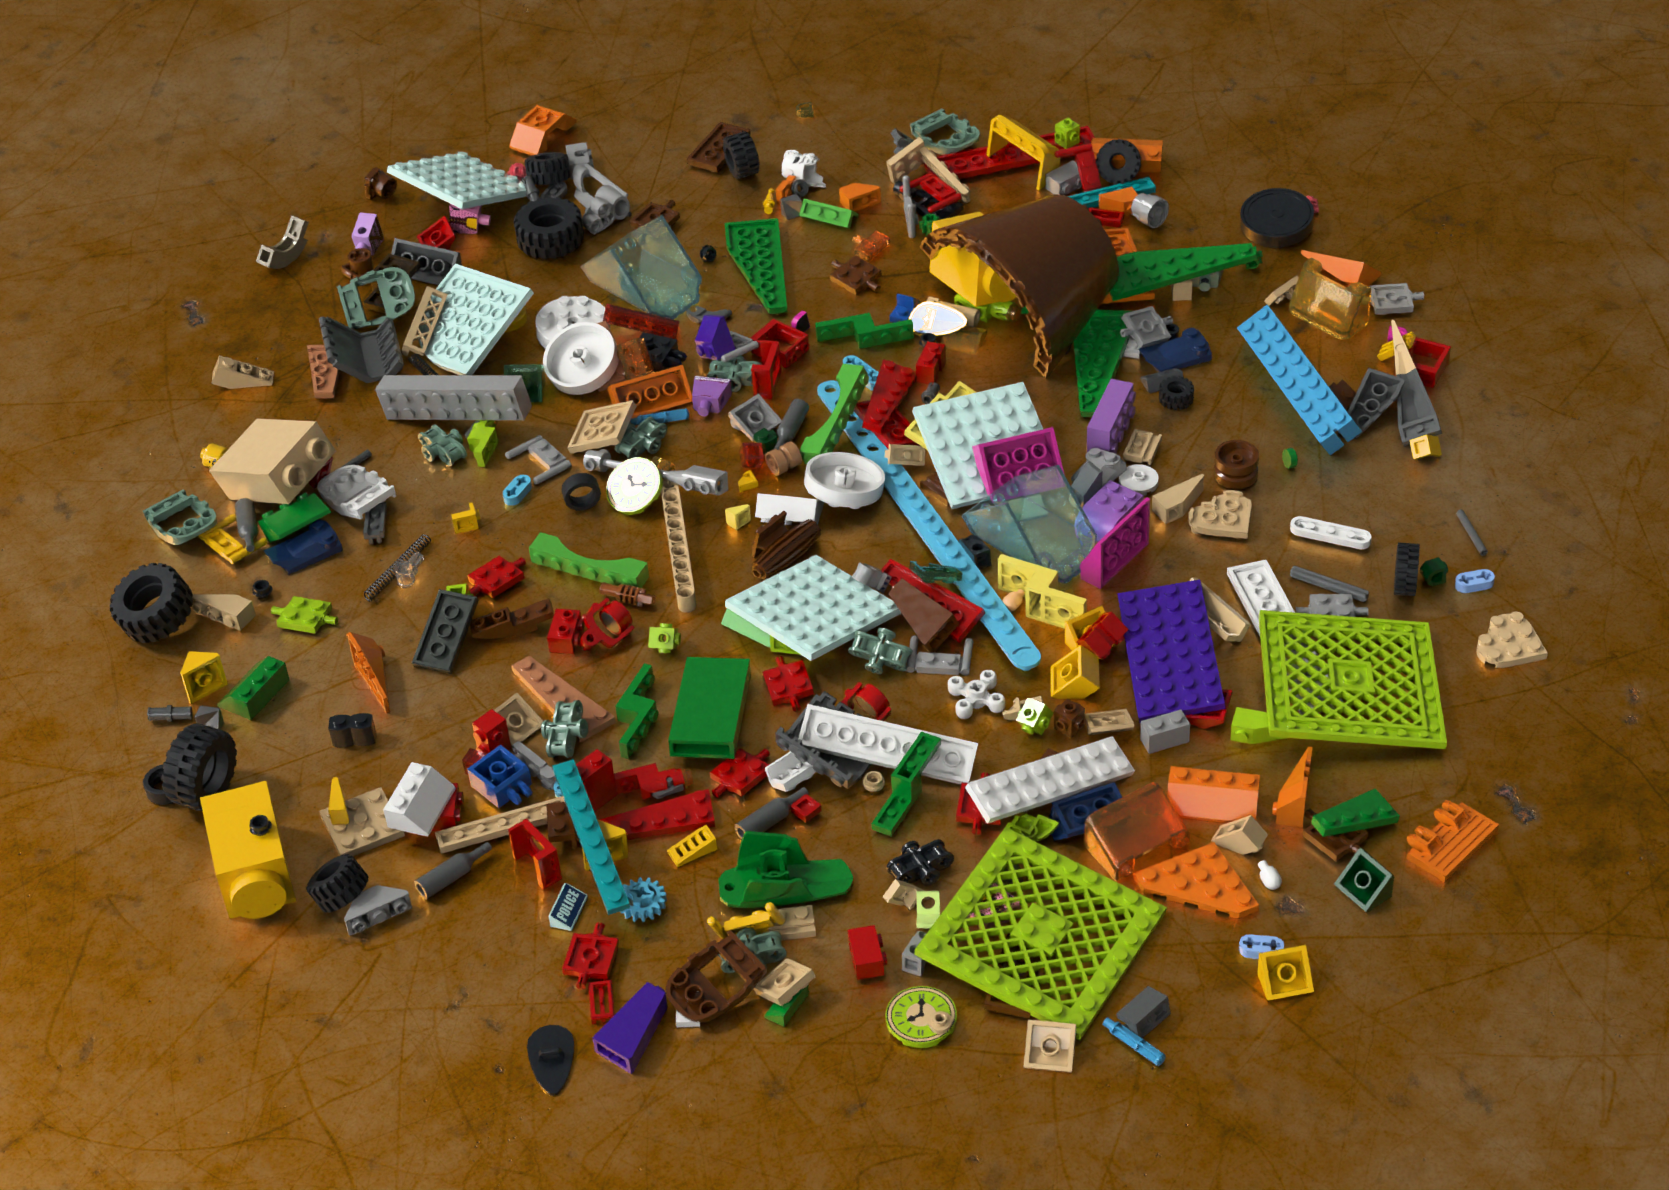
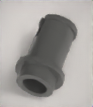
M930 382L926 391L922 393L921 398L924 404H929L939 392L940 386L936 382L933 385Z

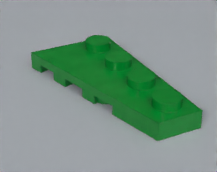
M1375 788L1314 815L1311 824L1323 837L1398 823L1400 815Z

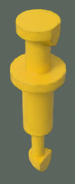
M769 188V194L763 202L766 214H771L775 207L774 196L772 195L774 189Z

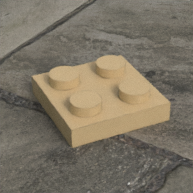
M786 958L754 987L757 995L782 1006L788 1003L797 992L807 987L816 975L812 969Z

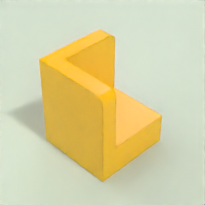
M1424 435L1409 440L1413 459L1415 460L1428 456H1442L1439 438L1436 436Z

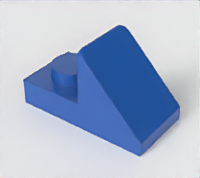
M897 293V306L889 316L890 322L909 320L912 311L917 305L921 304V301L914 297Z

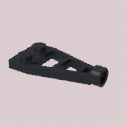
M897 181L893 187V193L904 201L903 193L900 191V186L903 185V182ZM910 189L912 203L916 204V212L922 217L931 214L925 207L930 202H940L924 190ZM916 196L924 198L918 203L913 200ZM957 201L932 214L939 217V220L955 217L964 210V204Z

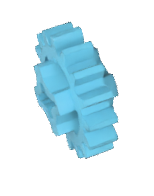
M639 877L638 882H634L631 879L629 886L623 884L630 908L620 911V913H624L626 919L632 916L634 922L638 918L645 922L646 917L653 920V914L661 915V909L666 908V892L664 891V886H659L657 880L651 883V878L642 881V878Z

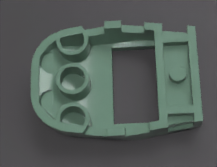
M940 109L910 124L911 133L916 139L920 137L928 150L941 155L965 149L978 142L980 138L979 130L975 126H970L968 120H960L958 115L953 113L947 115L945 109ZM946 124L958 132L954 133L950 139L940 140L937 144L931 138L924 136Z
M397 267L384 268V270L379 271L372 270L363 276L350 280L351 283L343 287L341 285L337 286L348 327L352 329L379 326L387 317L394 320L407 314L415 302V291L409 275ZM377 281L386 316L367 321L358 287Z
M184 489L143 510L146 520L156 535L172 545L185 543L218 524L216 513L212 508H209V504L205 500L201 502L193 494L187 496ZM188 506L200 516L198 519H187L183 523V527H174L167 532L157 524L160 521L166 520L169 516L183 511Z

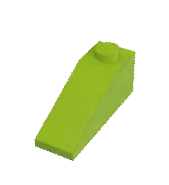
M1236 707L1231 725L1230 740L1256 744L1286 739L1284 737L1269 736L1267 712Z

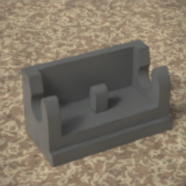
M1147 986L1116 1014L1120 1021L1126 1023L1123 1024L1126 1028L1139 1037L1144 1038L1168 1017L1171 1011L1168 996Z

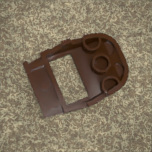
M731 930L727 932L728 937L718 943L713 940L706 945L705 949L697 954L695 952L687 958L688 961L684 966L677 968L667 981V998L673 1007L690 1021L699 1023L709 1022L726 1013L742 1002L767 973L766 967ZM718 954L746 982L743 985L744 987L728 1000L700 972Z

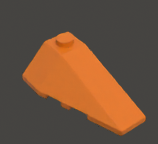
M352 632L347 633L353 663L386 714L390 713L386 672L383 661L385 652L382 646H378L372 638Z
M1313 747L1306 749L1279 792L1278 802H1273L1272 815H1276L1277 825L1303 828Z

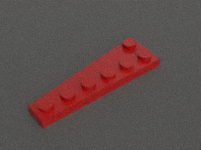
M883 359L863 421V428L878 434L882 432L915 382L916 371L909 367L895 364L893 361Z
M892 559L881 569L892 576L888 584L890 587H893L902 578L951 612L959 622V625L950 636L958 643L962 642L985 614L983 608Z
M709 789L698 790L688 795L599 819L625 829L627 840L697 830L705 825L708 828L715 827Z

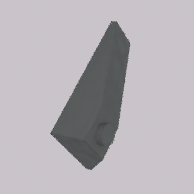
M1368 368L1347 411L1362 430L1355 439L1398 398L1405 379Z

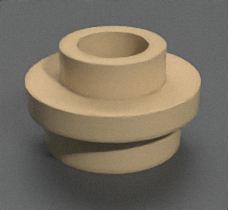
M877 771L868 772L863 779L864 788L871 792L879 791L885 785L884 777Z
M943 1011L934 1012L928 1018V1026L936 1034L946 1033L952 1025L951 1016Z

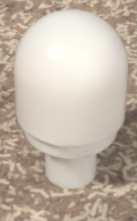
M1266 860L1260 861L1258 866L1261 870L1260 879L1263 884L1270 890L1278 889L1281 886L1282 879L1277 869L1269 866Z

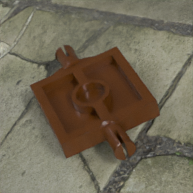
M670 200L665 205L650 202L630 220V226L637 229L634 235L640 238L642 234L647 232L660 237L680 219V213L672 210L676 205L675 201Z
M856 255L843 264L837 260L832 262V267H835L837 270L830 274V280L851 293L857 295L867 288L875 292L880 290L881 286L876 284L875 280L881 277L882 273L877 267Z
M1310 808L1304 813V816L1311 821L1313 816L1316 815ZM1311 824L1303 830V837L1337 862L1350 852L1355 854L1361 848L1359 845L1368 839V832L1363 829L1323 837Z

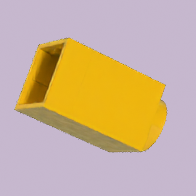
M975 212L932 221V231L984 214ZM949 245L942 248L936 258L930 259V273L975 307L996 302H1008L1017 298L990 266L982 261L974 252L966 251V246L957 248Z
M262 781L200 797L214 869L229 919L239 916L249 919L267 917L277 912L284 904L296 902L279 824L267 782ZM264 815L268 818V821H271L272 827L268 829V833L258 836L250 832V820L254 816Z

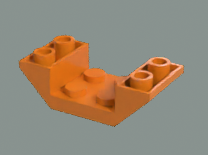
M536 105L517 122L509 147L531 156L543 153L548 149L546 137L556 128L569 130L577 122V119Z

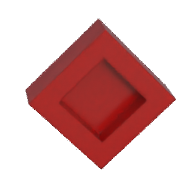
M807 794L790 805L791 812L805 823L822 811L821 804Z

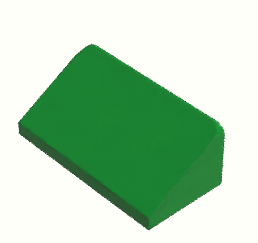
M808 986L797 992L788 1003L782 1006L773 1003L764 1015V1018L785 1027L809 995Z

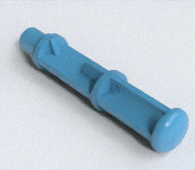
M687 408L639 415L637 418H631L630 423L635 426L639 425L647 417H653L658 423L689 419V411Z
M1109 1017L1103 1021V1026L1108 1028L1112 1035L1156 1066L1163 1064L1166 1058L1164 1053L1133 1033L1120 1022H1114Z

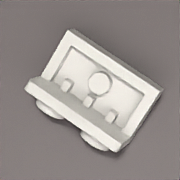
M791 751L765 767L771 786L785 792L793 790L797 784L803 780L810 779L816 772L812 765L799 761Z

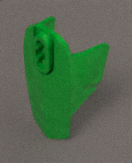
M746 831L741 840L737 866L724 871L718 879L720 901L727 906L736 908H763L768 902H772L775 906L825 899L846 894L853 884V875L842 859L808 860L797 838L786 834Z

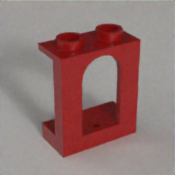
M760 340L762 365L752 364L751 367L753 395L759 394L763 399L773 400L782 371L779 341Z
M527 818L508 829L514 860L516 861L526 854L534 860L538 885L543 890L562 879L557 849ZM532 837L544 848L543 850L536 846Z

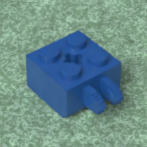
M499 745L467 768L471 787L498 808L508 801L519 805L522 803L519 793L526 797H530L533 793L529 787L532 785L529 768L502 745Z

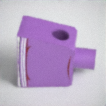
M695 376L692 392L693 409L700 416H707L709 412H721L732 395L730 380Z

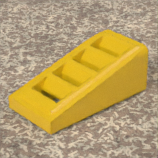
M333 777L328 809L331 823L333 825L349 824L348 812L338 777Z
M707 825L669 848L667 853L675 865L680 867L717 850L716 838ZM679 852H682V857L679 856Z

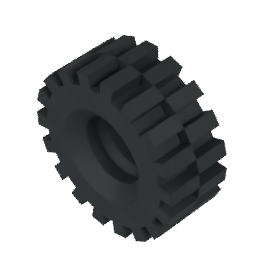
M1115 139L1105 143L1096 156V164L1101 177L1113 184L1129 182L1137 175L1141 166V156L1138 149L1127 140ZM1118 154L1122 155L1126 161L1121 169L1114 168L1111 163L1112 158Z
M1398 542L1394 595L1415 596L1420 544Z

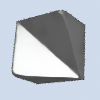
M797 194L780 199L781 214L786 220L799 216L802 200Z
M200 706L195 715L196 723L220 730L224 724L220 708Z

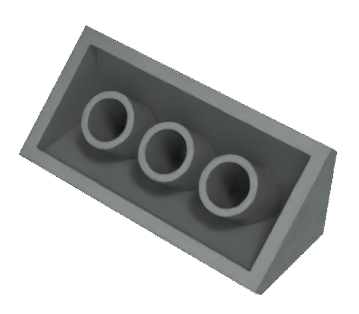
M397 238L394 240L391 254L420 262L421 268L411 279L439 285L455 264L462 266L459 252Z

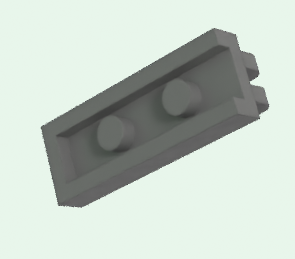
M386 502L379 503L369 512L365 513L363 535L364 540L369 539V544H374L375 538L377 543H382V538L385 537Z

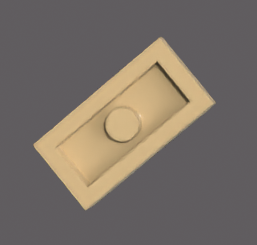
M1296 275L1273 291L1264 300L1268 306L1273 303L1279 304L1286 297L1292 301L1296 298V295L1300 296L1303 290L1297 284L1299 277Z
M889 444V449L885 450L884 458H888V464L925 466L926 449L916 445Z

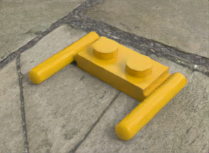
M236 514L229 515L219 521L216 526L199 535L201 540H204L208 546L231 564L238 562L268 543L267 539L263 537L254 542V551L248 552L246 547L243 548L242 544L225 532L223 528L236 521Z
M768 902L765 906L767 911H755L752 915L746 917L734 916L730 918V921H725L723 926L713 916L707 919V923L721 939H724L728 936L727 932L729 930L735 935L744 928H753L755 931L774 927V923L782 925L785 923V918L772 902Z

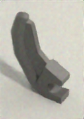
M700 306L695 307L696 312H691L690 309L686 310L687 317L695 323H701L706 314L724 316L725 320L732 315L731 310L724 309L711 312Z

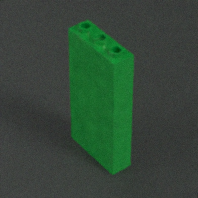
M687 657L668 739L670 756L735 759L751 678L750 659Z

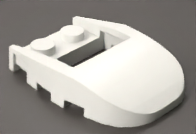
M348 465L338 468L322 478L317 485L323 500L340 515L362 519V514L369 512L373 507L384 502L390 496L396 497L394 486L391 485L389 487L385 478H380L374 470L367 472L365 467L359 465Z

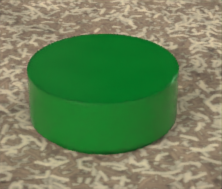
M1293 448L1284 449L1282 452L1283 464L1287 469L1296 467L1298 463V456Z

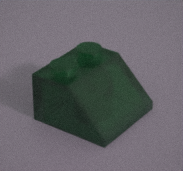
M542 364L504 365V375L522 376L531 402H543L545 370Z

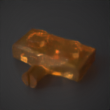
M875 231L865 239L856 234L853 237V242L860 245L854 249V255L869 262L890 244L891 238L878 231Z

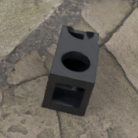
M972 534L967 538L958 540L979 570L992 566L990 549L979 537Z

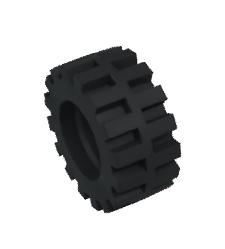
M1173 376V378L1168 377L1160 383L1159 401L1162 403V406H1167L1168 409L1174 408L1173 410H1177L1179 408L1182 410L1184 407L1188 408L1193 403L1194 385H1192L1191 381L1188 382L1187 378L1183 379L1181 376L1179 378Z

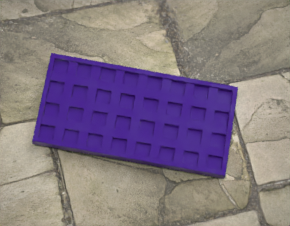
M1200 579L1117 593L1122 623L1129 629L1124 636L1139 723L1143 720L1177 710H1182L1186 716L1225 709Z

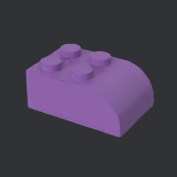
M1109 480L1083 506L1076 521L1075 531L1099 542L1143 501L1144 495Z

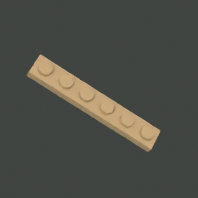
M561 796L437 831L435 835L441 854L509 835L508 829L526 818L535 827L547 824L546 804L565 802L564 798Z

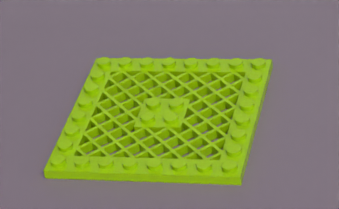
M1259 611L1258 618L1270 737L1446 749L1447 738L1429 622ZM1293 635L1294 637H1296V639L1294 640L1289 636ZM1314 636L1318 640L1314 641L1311 637ZM1335 638V639H1337L1339 642L1336 643V642L1333 641L1332 639ZM1356 639L1360 644L1355 643L1353 640ZM1375 641H1378V642L1381 643L1382 645L1379 646V645H1377V644L1374 643V642H1375ZM1304 643V644H1306L1308 647L1305 648V647H1303L1301 644ZM1396 643H1400L1403 647H1399ZM1325 644L1329 649H1325L1322 645ZM1344 646H1347V647L1350 648L1351 650H1350V651H1347V650H1346L1345 648H1343V647H1344ZM1365 648H1369L1372 652L1369 653ZM1294 649L1298 654L1295 655L1291 650ZM1387 649L1391 650V651L1393 652V654H1390V653L1387 652L1386 650H1387ZM1316 651L1320 655L1316 656L1312 652ZM1334 653H1338L1341 657L1338 658ZM1358 654V655H1360L1362 658L1359 659V658H1357L1355 655ZM1379 655V656L1382 657L1384 660H1382V661L1379 660V659L1377 658V656ZM1305 657L1309 662L1307 663L1302 659ZM1401 657L1403 660H1405V662H1402L1397 658ZM1295 664V665H1297V666L1300 667V668H1299V669H1296V668H1294L1292 665ZM1392 664L1396 668L1392 669L1388 665ZM1318 666L1321 670L1318 671L1314 667ZM1381 670V671L1384 672L1386 675L1383 676V675L1380 674L1378 671ZM1307 672L1309 675H1311V677L1308 678L1304 675V673ZM1403 672L1407 675V677H1404L1399 673ZM1297 679L1301 684L1298 685L1294 680ZM1391 679H1394V680H1395L1396 682H1398V683H1397V684H1394V683L1391 682L1390 680H1391ZM1316 681H1319V682H1321L1323 685H1322V686H1319V685H1318L1317 683H1315V682H1316ZM1383 685V686L1386 687L1388 690L1385 691V690H1383L1380 686ZM1308 687V688H1310L1313 692L1310 693V692H1308V691L1305 690V689ZM1405 687L1409 690V692L1407 693L1401 688ZM1298 694L1301 697H1303V699L1300 700L1295 695ZM1396 694L1400 698L1397 700L1392 695ZM1321 696L1325 700L1321 701L1317 697ZM1342 697L1344 700H1346V702L1343 703L1339 700V698ZM1364 699L1368 704L1365 705L1360 700ZM1385 700V701H1386L1387 703H1389L1390 705H1389V706H1386V705H1385L1384 703H1382V702ZM1407 702L1412 707L1409 708L1404 703ZM1308 703H1311V704L1314 705L1315 707H1314V708H1311V707H1309L1307 704H1308ZM1332 704L1336 707V709L1333 710L1329 707V705ZM1354 706L1358 711H1354L1350 707ZM1375 707V708L1378 709L1380 712L1377 713V712H1375V711L1372 710V709ZM1300 709L1305 714L1301 715L1297 712V710ZM1397 709L1400 712H1402V714L1399 715L1394 710ZM1322 711L1326 714V716L1323 717L1319 714V712ZM1344 713L1348 716V718H1344L1340 714ZM1363 715H1367L1370 719H1365ZM1388 716L1392 721L1389 722L1384 717ZM1409 717V718H1410L1411 720H1413L1414 722H1413V723H1410V722H1409L1408 720H1406V719Z
M1005 827L915 948L914 955L1012 1006L1029 1012L1031 1016L1040 1021L1076 1024L1075 1039L1080 1041L1165 915L1167 907ZM1023 864L1024 869L1014 870L1013 865ZM1043 874L1044 879L1034 880L1033 875ZM1027 876L1029 881L1019 883V877ZM1012 879L1013 884L1003 885L1002 880ZM996 882L998 886L992 887V885ZM1063 884L1064 889L1055 890L1053 885ZM1048 887V892L1039 893L1038 888ZM1032 889L1033 894L1023 895L1022 890ZM1016 891L1017 897L1008 898L1006 892ZM1001 892L1003 899L992 901L991 894ZM1083 894L1084 899H1074L1073 895ZM984 896L986 897L987 902H981ZM1068 897L1069 902L1059 903L1058 898ZM1052 899L1053 904L1044 906L1043 900ZM1019 901L1022 909L1013 911L1010 903ZM1032 902V904L1028 908L1027 903ZM1006 905L1007 912L997 913L995 907ZM1095 905H1104V910L1096 911L1094 908ZM1088 907L1089 912L1080 913L1078 908ZM990 908L991 915L981 916L979 910ZM1072 909L1073 915L1064 916V910ZM974 912L975 917L969 918ZM1124 914L1125 920L1116 921L1114 916ZM1016 918H1021L1020 921L1017 923ZM1099 918H1109L1110 922L1100 924ZM1010 920L1011 925L1001 926L1000 921ZM1093 920L1094 925L1085 926L1083 921ZM994 922L995 928L985 929L984 923ZM1077 922L1078 928H1073V923ZM968 926H979L980 930L969 931ZM961 928H963L964 933L958 934ZM1125 928L1124 931H1123L1122 934H1121V932H1120L1119 929ZM1113 930L1115 935L1105 937L1103 931ZM1010 933V939H1006L1004 934ZM1098 933L1099 938L1089 939L1088 934ZM1082 935L1084 941H1073V936ZM999 936L1000 941L990 942L989 937ZM983 938L984 943L974 945L973 939ZM1066 938L1068 943L1062 944ZM967 941L968 946L958 947L957 942ZM1108 944H1114L1111 950ZM1019 946L1020 951L1011 953L1009 947ZM1103 946L1104 951L1094 952L1093 947ZM1003 948L1005 954L994 955L993 950ZM1087 948L1088 954H1078L1077 950ZM1071 951L1072 957L1063 958L1061 952ZM978 952H988V957H978ZM1055 954L1057 959L1051 960ZM1039 956L1041 962L1031 963L1030 957ZM1024 959V965L1015 966L1013 960ZM1104 959L1101 965H1099L1098 960ZM1008 962L1009 967L999 969L997 963ZM1092 962L1093 967L1083 968L1082 963ZM1076 964L1078 970H1067V965ZM1060 967L1061 973L1052 974L1050 968ZM1045 968L1046 975L1036 977L1034 971ZM1028 971L1030 978H1019L1018 974ZM1093 975L1090 981H1088L1087 976ZM1081 977L1082 983L1072 984L1071 979ZM1065 980L1067 986L1056 987V981ZM1038 983H1049L1050 989L1041 990ZM1082 991L1080 996L1077 998L1076 992ZM1070 994L1071 999L1061 1001L1060 995Z

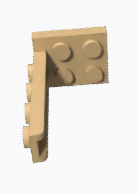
M920 137L886 161L890 180L894 184L897 181H902L903 176L917 170L922 163H925L942 181L955 189L956 193L961 194V201L963 203L971 201L968 186L966 184L962 185L959 182L957 175L954 172L951 173L947 165L943 161L940 162L936 154L925 147L924 141Z

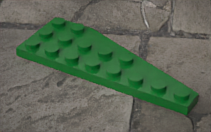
M778 218L725 223L727 251L769 314L787 313Z
M1251 243L1139 251L1117 257L1119 275L1116 284L1109 293L1112 301H1117L1256 261L1257 254Z
M1096 310L1074 341L1081 417L1092 418L1110 379H1114L1130 338V335L1125 337L1120 335V330L1127 328L1121 317L1125 313L1132 311Z

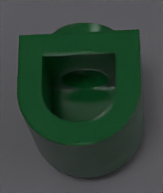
M763 428L754 434V450L757 454L766 455L767 452L774 449L778 439L774 430L768 431Z
M1439 557L1427 560L1422 564L1420 574L1430 586L1446 583L1448 567Z

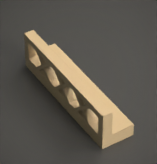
M428 286L426 287L403 344L402 355L408 356L409 351L424 356L448 294ZM435 295L442 298L439 303L433 304L431 296ZM432 309L435 317L428 319L425 311ZM426 324L429 332L422 334L419 326ZM421 339L423 348L412 345L413 341Z
M1191 577L1190 581L1199 580V579H1198V578ZM1201 582L1210 628L1225 641L1241 642L1251 624Z

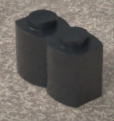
M372 714L335 715L329 718L328 730L334 747L344 748L352 745L369 746L375 744L376 729Z

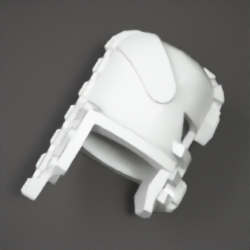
M797 150L786 151L783 157L781 173L786 179L789 175L796 176L795 181L799 179L804 180L808 187L826 188V184L823 183V177L816 173L817 162L820 160L818 156H815L813 153L802 155Z

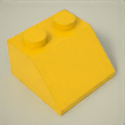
M1082 645L1051 665V697L1053 699H1085L1100 688L1099 657Z

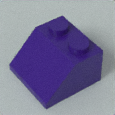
M704 315L695 338L696 351L701 358L719 360L722 355L736 350L724 316Z

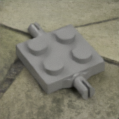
M1407 283L1370 285V296H1359V304L1371 303L1376 315L1413 312V300H1424V292L1412 293Z
M1153 306L1128 312L1121 317L1127 328L1121 329L1120 335L1122 337L1132 335L1139 348L1162 343L1171 338L1166 325L1172 324L1173 319H1171V316L1161 318Z
M1310 594L1308 607H1296V613L1356 617L1368 616L1369 613L1368 607H1355L1352 594Z

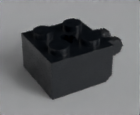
M645 332L641 334L627 354L631 372L639 375H648L682 365V362H685L687 358L684 352L678 350L677 339Z

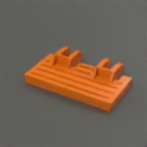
M1449 800L1442 803L1443 809L1438 808L1434 811L1435 818L1440 821L1435 828L1429 830L1423 826H1418L1415 830L1416 835L1411 833L1406 838L1407 843L1413 846L1407 853V860L1443 882L1450 878L1499 828L1498 823L1461 802L1457 805Z

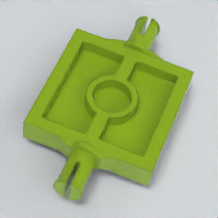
M293 596L286 607L272 606L271 608L272 615H280L277 620L279 628L316 634L318 629L324 624L337 625L339 621L338 617L328 616L332 610L331 602Z

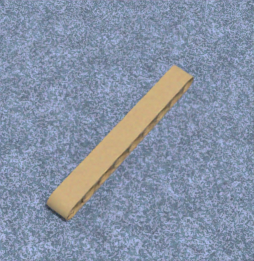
M664 478L661 495L677 604L680 611L691 612L696 608V598L679 486Z

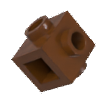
M1067 698L1055 708L1054 729L1072 738L1085 726V708L1080 704Z

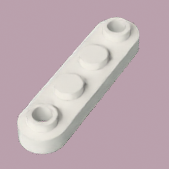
M1303 516L1293 518L1290 523V531L1297 536L1356 549H1366L1371 545V534L1363 529Z

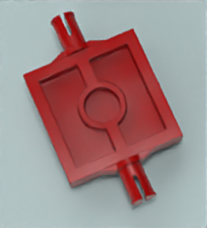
M499 555L480 568H477L467 575L469 582L475 585L469 589L470 593L474 594V596L478 593H484L492 598L496 597L525 578L524 572L518 569L526 565L525 559L520 557L514 562H508Z
M780 656V659L776 657L775 661L778 667L762 671L772 704L776 706L783 703H791L794 712H797L796 706L798 711H800L801 705L799 700L814 694L804 662L799 660L786 664L783 656Z
M739 748L736 751L735 759L727 758L710 772L711 779L719 783L712 790L713 796L718 798L725 791L734 792L741 797L767 776L765 767L769 764L763 760L770 756V752L764 748L757 755H752Z
M985 772L981 773V778L985 777ZM961 783L956 822L973 823L972 833L976 835L977 829V835L981 834L982 824H987L966 790L967 783ZM1002 819L997 820V821H994V822H991V823H988V824H989V825H1001V820H1002Z
M599 922L595 924L593 933H573L562 972L563 975L579 977L576 984L578 989L582 987V990H584L589 978L608 980L619 946L618 938L602 935L605 925L601 922L600 925Z

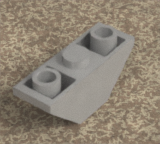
M380 885L362 891L353 900L344 917L349 936L411 909L412 905L408 891Z

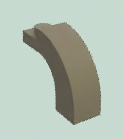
M291 215L283 239L274 246L261 245L256 262L268 268L280 269L296 260L308 241L304 238L309 222Z

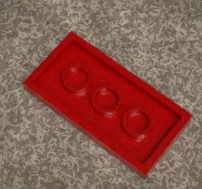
M870 400L857 402L854 408V412L862 421H864ZM896 409L880 434L873 432L887 449H889V444L920 446L904 435L910 422L898 409Z

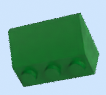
M305 492L296 497L297 501L290 504H281L279 506L280 510L276 512L270 510L262 514L263 519L259 520L258 523L268 542L280 540L331 513L330 509L315 493L308 495Z
M267 656L256 663L217 704L218 707L252 720L290 680L285 662Z

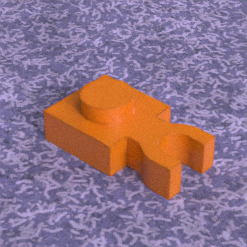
M789 175L776 188V202L778 205H781L780 199L792 195L791 186L796 176Z

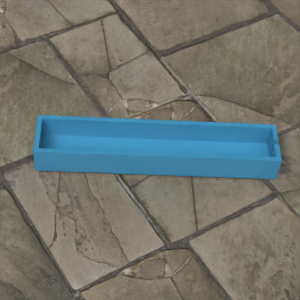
M1268 304L1237 327L1330 456L1344 446V443L1335 433L1337 430L1347 442L1362 432Z

